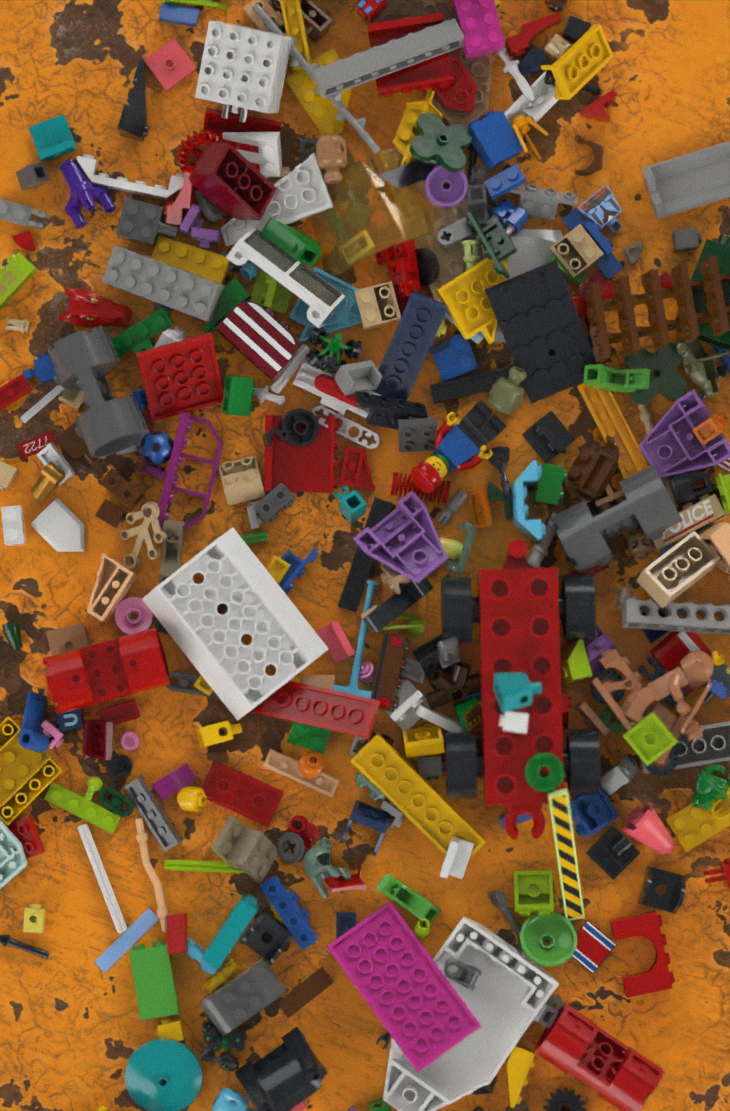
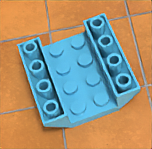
M537 460L532 461L510 487L512 493L513 525L533 543L540 541L545 535V523H541V519L525 520L528 516V505H524V499L527 497L526 486L534 485L541 477V465H537Z

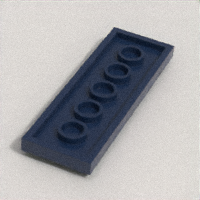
M414 290L412 291L378 369L382 379L377 389L371 391L389 398L407 401L448 305Z

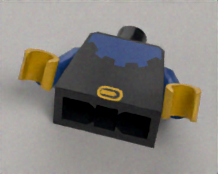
M713 651L712 655L710 654L714 669L709 683L713 685L703 700L708 704L714 695L722 700L730 697V667L724 664L723 654L718 656L717 651Z

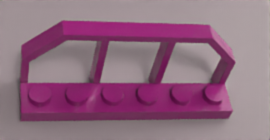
M184 412L181 413L158 506L160 510L158 516L160 527H163L164 520L169 519L170 512H167L168 504L172 505L174 494L171 493L172 490L205 498L202 514L183 526L184 531L206 517L223 448V442L207 419L190 416V414ZM192 421L207 424L219 445L215 461L181 453L182 448L186 449L188 438L185 435L186 431L191 429ZM183 458L214 465L207 494L175 487L179 475H176L177 468H181Z

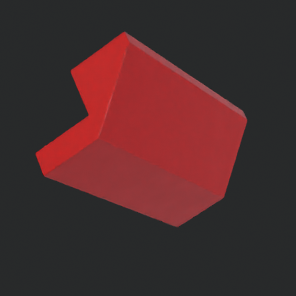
M207 108L205 112L204 132L206 133L209 130L213 134L216 133L222 140L223 132L281 131L282 122L247 115L246 122L242 123L239 121L240 114L229 112L228 118L224 119L221 117L222 110Z

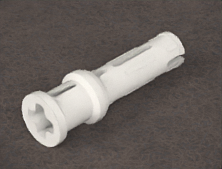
M551 519L545 528V535L537 545L532 547L533 551L527 560L531 568H541L540 565L544 557L548 555L547 549L557 530Z

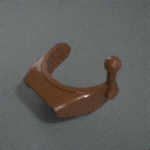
M576 135L575 140L577 143L587 144L592 147L594 159L588 168L575 170V175L588 176L602 170L604 147L594 142L585 141L580 135Z

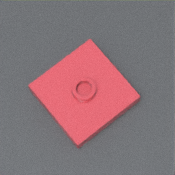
M175 38L144 59L145 64L166 92L197 70Z

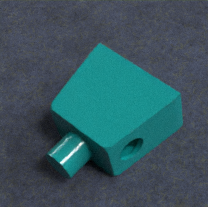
M494 673L493 690L502 712L530 706L532 704V695L542 693L541 683H530L525 673Z

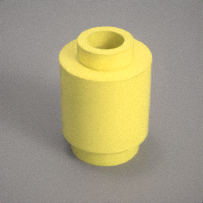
M441 537L440 542L447 558L460 559L463 544L456 540Z

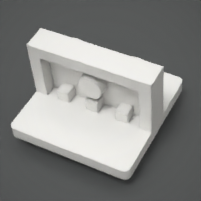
M406 679L401 690L398 689L397 697H400L398 708H394V712L386 711L402 730L410 729L422 718L415 713L419 704L430 708L423 694Z

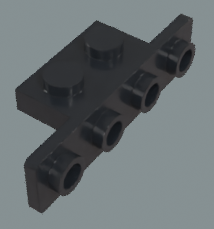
M355 391L354 393L357 406L371 409L366 418L367 424L398 430V420L408 419L409 416L421 419L428 417L425 405L419 402L414 403L367 392Z

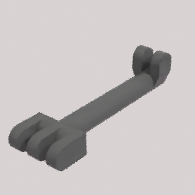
M502 891L490 892L488 894L489 899L494 906H499L519 938L521 927L506 905L508 899ZM519 942L515 945V948L523 952Z

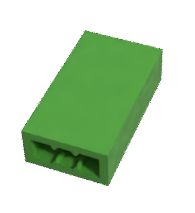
M164 941L152 942V946L145 947V944L134 945L129 954L140 1020L179 1014L180 1009L171 955L167 954V943L164 944Z

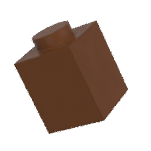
M106 499L95 515L115 528L118 525L121 527L126 520V516H124L126 512Z

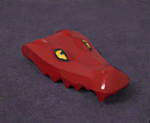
M65 288L64 294L71 297L67 315L60 314V321L83 328L100 326L126 328L130 323L132 312L128 306L117 304L93 291Z

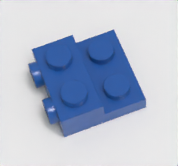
M601 786L599 795H580L569 802L571 819L576 825L575 831L579 836H583V838L593 835L619 817Z

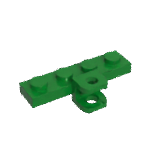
M165 307L111 339L118 357L130 350H133L136 355V353L145 351V349L149 350L155 347L156 343L152 337L175 324Z

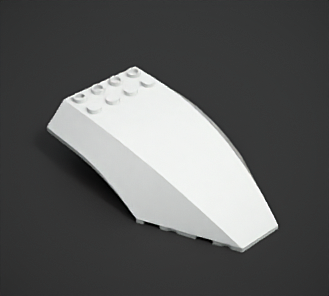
M463 916L435 955L433 961L443 974L444 964L451 958L472 965L482 971V974L478 976L474 984V990L468 989L447 978L480 1023L481 1028L419 1073H417L392 1038L383 1100L398 1111H436L461 1099L465 1095L473 1093L482 1086L490 1084L521 1036L559 985L542 966L531 961L525 954L482 924ZM450 965L447 968V970L451 973L457 972L458 967L455 965Z

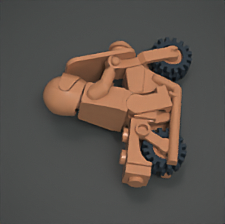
M610 648L601 654L600 662L605 669L610 667L616 668L627 679L623 680L621 675L611 670L599 672L591 681L590 690L592 696L598 703L609 705L627 731L654 711L676 740H678L681 734H686L688 736L687 740L690 741L692 739L694 742L703 736V727L700 728L698 725L700 723L692 719L713 685L709 682L711 681L710 677L713 673L714 664L707 653L693 651L687 654L680 661L682 668L677 667L647 684V688H643L641 682L644 680L639 673H633L630 669L632 664L626 656L622 658L616 649L611 650ZM709 683L692 710L691 706L684 702L683 698L685 697L681 688L689 684L691 689H698ZM625 690H632L622 707H620L617 702L624 697ZM672 694L674 700L678 702L677 711L682 715L677 720V717L663 704H649L655 700L658 702ZM672 746L650 765L647 766L644 763L645 768L657 776L667 775L677 766L678 753L675 747Z

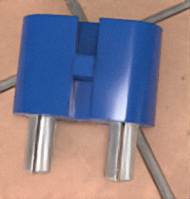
M503 199L489 214L490 220L486 223V226L499 219L505 226L504 228L508 235L511 233L515 234L527 222L529 214L519 206L516 209L513 202Z

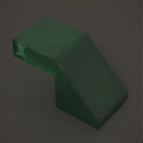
M488 482L489 503L504 502L505 521L513 520L512 499L510 501L505 500L503 491L494 483Z

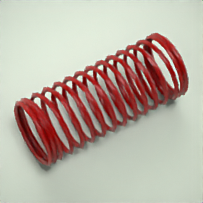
M394 472L391 496H394V492L395 496H397L399 490V497H401L403 487V497L406 496L407 489L408 493L411 491L416 492L417 487L413 481L411 482V474L407 480V474L404 475L403 479V473H401L398 481V472ZM443 480L442 486L440 483L434 489V503L438 492V504L440 503L441 494L442 504H447L451 481L447 480L445 487V480ZM417 488L416 495L419 497L420 489ZM421 491L420 500L422 501L424 496L423 491ZM425 492V501H427L428 493ZM433 492L429 494V502H431Z

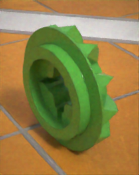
M606 705L601 711V721L608 727L611 733L624 731L626 728L620 720V725L616 721L609 723L612 718L610 713L612 709L609 705Z

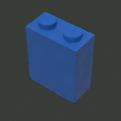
M492 110L484 115V119L479 121L477 118L468 124V129L472 133L471 144L487 171L512 159L523 151L517 135L502 110L497 112Z

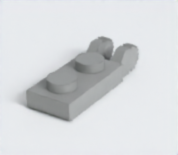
M0 198L1 220L26 227L31 226L43 229L41 223L30 221L31 215L46 218V213Z

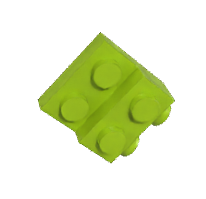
M552 870L514 871L515 913H519L520 916L531 915L530 912H538L540 916H547L550 912H553Z

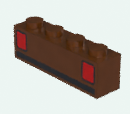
M383 632L371 699L380 702L378 709L394 712V708H398L400 697H397L398 689L401 690L403 685L401 672L406 669L407 659H404L405 652H408L410 649L411 640H408L409 636Z

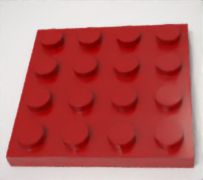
M211 333L136 353L152 422L223 402L224 391Z

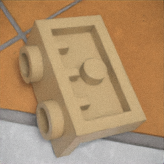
M386 565L381 566L383 584H386L396 594H400L399 583H408L411 579Z

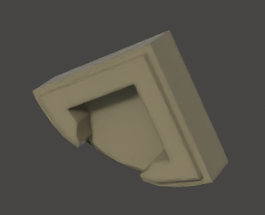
M641 241L623 248L630 267L641 257Z

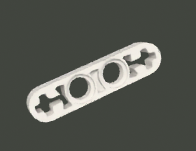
M316 406L312 410V413L315 414L316 411L319 412L322 409L325 416H329V413L335 415V418H340L343 424L335 432L367 449H375L379 445L378 435L371 430L323 406ZM320 418L318 420L319 424L329 428L328 425L324 423L326 419ZM355 426L359 429L360 433L357 437H351L348 434L351 427ZM363 430L367 432L365 436L369 438L371 436L375 437L376 444L368 446L367 440L362 439V442L358 441L362 436Z

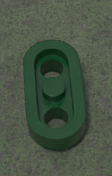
M108 786L99 792V801L119 816L126 817L134 811L133 801L115 788ZM106 793L112 794L111 800L106 799ZM123 803L128 805L127 810H122L121 805Z

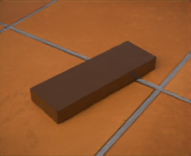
M321 967L281 998L277 1004L289 1018L334 983V981L325 969Z

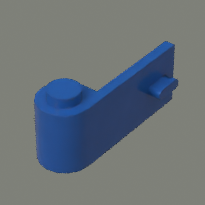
M28 691L19 744L23 748L43 753L49 746L48 736L40 733L47 697Z

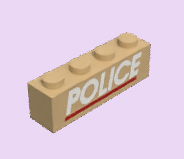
M707 493L699 497L700 502L694 505L690 502L682 506L683 511L679 512L683 521L666 529L662 537L656 540L651 538L655 550L725 515L716 495L710 496Z

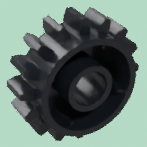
M564 1087L563 1091L557 1088V1093L555 1094L550 1092L551 1098L545 1099L548 1105L543 1106L544 1110L560 1111L561 1106L566 1104L570 1106L569 1111H586V1108L582 1107L585 1101H579L581 1094L574 1095L575 1090L572 1089L569 1092L567 1087Z

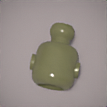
M516 366L509 369L508 378L501 377L496 381L495 385L492 384V389L488 393L489 405L503 414H512L517 407L519 408L524 400V389L520 383L525 380L526 372Z

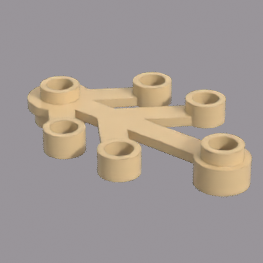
M153 501L146 502L142 506L141 511L131 512L126 516L129 524H135L139 519L144 518L142 525L131 529H123L120 532V536L124 541L131 540L133 536L138 535L132 553L125 555L123 560L125 567L128 569L137 568L141 564L140 553L144 542H146L150 559H158L161 556L160 549L154 545L150 525H152L155 542H165L167 535L164 531H161L158 522L160 510Z

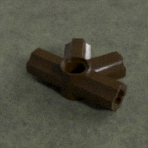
M459 661L453 664L450 676L441 668L435 670L431 674L430 682L438 689L426 693V699L430 708L433 710L451 702L460 703L464 701L466 696L480 691V673L469 676L471 666Z

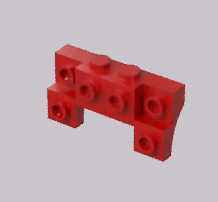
M403 239L375 246L377 265L388 264L389 279L393 284L401 317L412 291L421 293L414 239Z

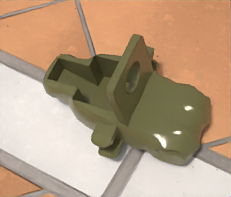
M698 339L691 343H684L681 340L677 345V352L683 357L686 374H689L695 386L700 387L705 396L713 397L717 395L719 387L717 384L716 358L728 355L729 352L709 356Z

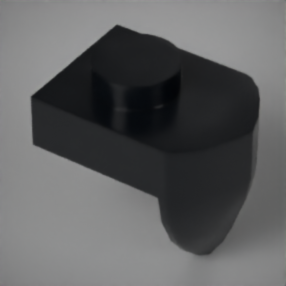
M121 754L112 758V760L104 761V765L110 780L132 772L134 762L129 756Z

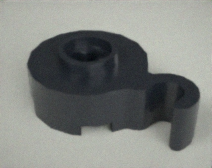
M303 408L290 410L280 419L278 429L268 430L264 433L263 443L265 446H272L271 436L273 434L277 440H282L289 446H307L315 441L320 428L318 419L314 413ZM296 424L302 425L300 433L296 430Z

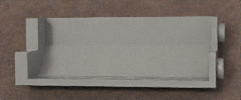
M730 141L642 168L646 190L649 191L650 203L657 219L730 197Z

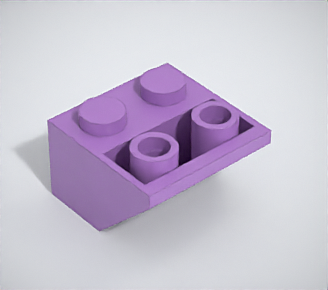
M597 624L594 640H583L593 675L590 677L591 680L599 672L605 670V667L600 662L601 654L609 648L618 651L615 644ZM571 640L567 644H565V646L577 640Z

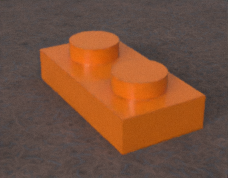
M487 488L468 492L474 530L493 526Z

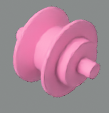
M368 661L361 663L359 678L364 683L372 682L375 678L376 667Z

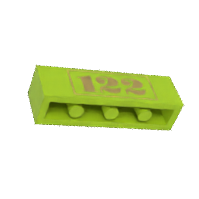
M20 252L17 255L15 253L11 255L7 260L8 264L4 268H0V310L38 271Z

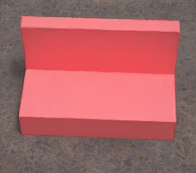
M337 619L317 630L320 638L329 648L328 652L335 664L355 654Z

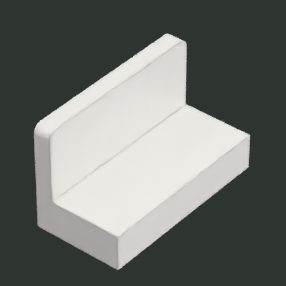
M452 836L440 871V877L447 879L448 875L460 879L463 878L474 846L473 842Z

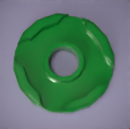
M539 753L528 760L525 766V777L532 788L541 792H548L560 785L564 778V768L562 762L556 756L550 753ZM544 766L550 770V774L546 778H542L539 775V769Z

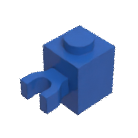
M48 353L37 356L38 359L34 360L35 369L23 371L26 380L38 377L41 384L55 381V367Z

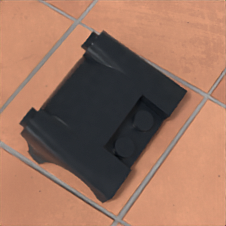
M295 1027L281 1037L284 1043L254 1065L251 1061H248L234 1072L257 1111H290L322 1087L321 1082L325 1075H327V1069L315 1055L298 1027Z

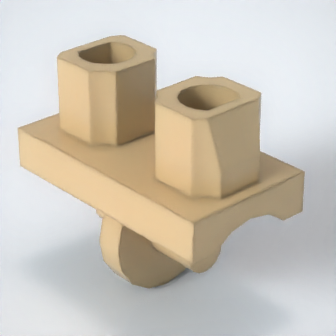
M556 33L544 50L558 60L572 45Z

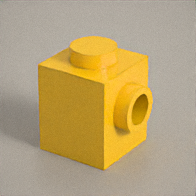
M172 1018L160 1020L161 1023L157 1025V1029L154 1030L156 1039L181 1041L185 1038L181 1019L173 1021Z

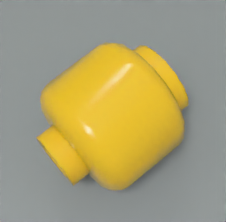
M186 786L178 793L177 802L184 811L200 812L207 803V797L203 789Z

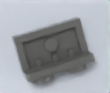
M280 483L254 506V509L266 523L268 521L272 523L280 516L278 514L283 508L287 510L294 504L292 500L295 497L283 483Z

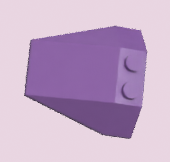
M694 389L676 400L639 445L650 466H655L661 478L718 465L730 458V445L723 433L705 445H702L692 430L712 416Z
M411 491L397 502L398 507L372 529L366 527L353 540L367 555L412 581L419 583L448 558L425 504Z

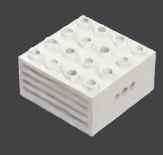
M209 21L195 98L222 103L221 117L224 119L228 118L230 105L232 106L231 112L237 114L239 107H241L239 121L242 123L246 122L248 109L263 113H278L292 37L221 21Z

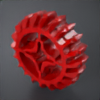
M202 129L199 134L196 131H193V136L187 134V140H181L183 146H177L179 152L176 153L180 170L184 173L189 165L195 166L208 143H224L222 138H219L218 134H213L209 130L205 133ZM192 152V153H193V156L191 157V161H190V163H189V162H188L189 155H190V153Z

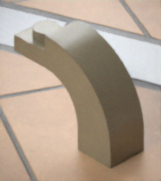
M164 520L163 531L166 533L167 539L163 542L159 584L181 568L184 535L183 521Z

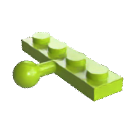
M98 776L89 778L87 782L88 790L85 796L53 781L44 800L112 834L122 817L91 800L95 791H99L103 785L102 779Z

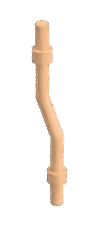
M136 818V840L139 842L142 863L155 888L158 905L156 910L157 916L160 917L162 932H167V915H169L168 907L165 906L162 884L150 863L147 847L148 836L144 830L143 818Z

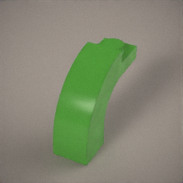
M388 873L384 875L376 887L379 892L403 906L417 918L428 919L430 926L441 911V909Z

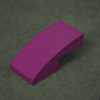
M186 763L151 786L159 799L163 801L195 781L196 778Z

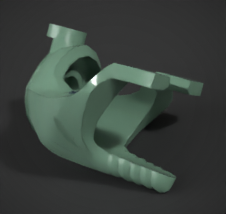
M326 837L321 839L319 845L310 848L303 857L304 871L324 899L328 898L329 894L322 882V878L339 877L340 875H343L347 880L352 878L348 869L335 868L330 864L331 850L329 848L332 844Z

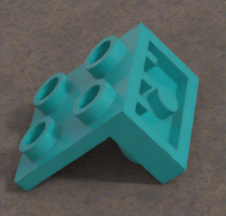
M64 114L29 127L42 163L78 150Z

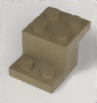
M233 816L228 817L211 847L228 866L246 872L259 883H262L278 855V848L262 832L245 827Z

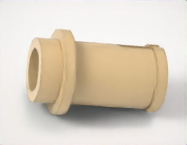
M7 318L6 323L9 324L5 325L6 330L20 331L22 334L29 333L31 322L27 321V319L23 321Z

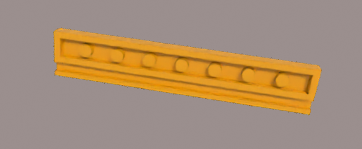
M585 384L577 386L605 443L607 444L605 438L609 436L618 444L619 458L617 463L619 464L618 469L623 479L625 480L648 468L649 465L612 392L596 389Z

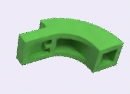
M603 364L585 365L583 384L613 392H635V390L649 389L650 370L647 368L624 370L610 368Z

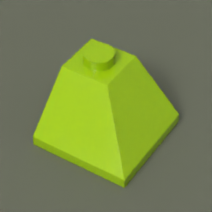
M583 639L562 647L560 667L561 678L564 684H576L593 676Z

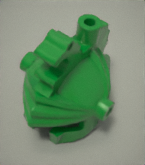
M716 764L707 765L698 773L696 790L691 799L694 807L699 808L701 805L705 810L713 807L711 804L713 800L726 799L728 796L726 794L727 788L730 784V773L726 780L711 775L712 771L723 774L724 766Z

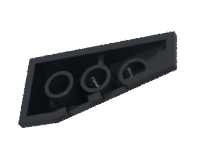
M140 59L133 78L134 88H131L128 93L127 103L129 105H124L118 130L121 136L143 141V138L148 136L150 126L147 125L145 62L143 59Z

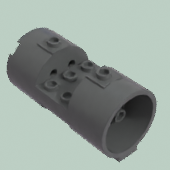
M103 326L92 328L91 332H83L81 330L55 342V348L48 349L55 367L56 375H54V379L57 385L65 389L78 387L84 392V403L90 409L77 418L75 430L79 438L82 437L88 451L93 458L105 457L125 450L138 443L146 434L150 433L136 398L129 395L125 398L115 399L106 375L112 372L121 362L109 333Z
M654 465L619 482L627 500L594 517L584 500L550 518L557 529V535L565 551L575 564L574 567L579 574L596 565L603 567L611 563L614 555L607 540L617 539L623 531H632L640 523L647 538L656 540L664 535L663 532L666 529L683 521Z

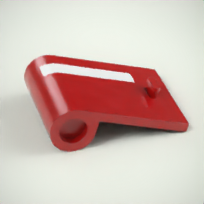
M672 631L650 651L651 655L668 673L677 667L682 668L680 661L693 651H702L709 656L710 654L712 655L710 649L696 633ZM689 684L682 688L687 695L694 690L691 689Z

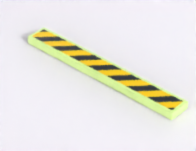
M567 789L547 792L565 918L569 921L585 918L568 791Z

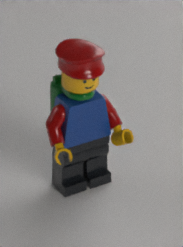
M482 400L462 419L456 418L452 421L456 413L450 412L447 415V421L436 432L434 441L436 449L428 459L420 462L411 470V477L415 486L423 492L432 493L440 485L441 480L456 469L459 471L473 469L484 460L483 458H490L492 450L486 454L483 453L487 448L486 445L507 426L494 414L481 428L479 427L493 412Z

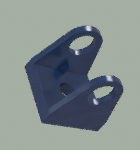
M356 800L340 842L344 843L352 822H357L380 832L372 853L373 856H376L392 815Z

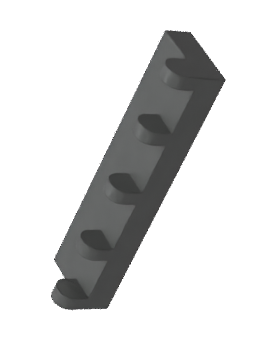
M141 775L124 786V789L165 852L184 839L178 836L173 828L174 823L169 822L162 811L164 807L159 806L152 795L154 791L149 790L143 780L145 777Z

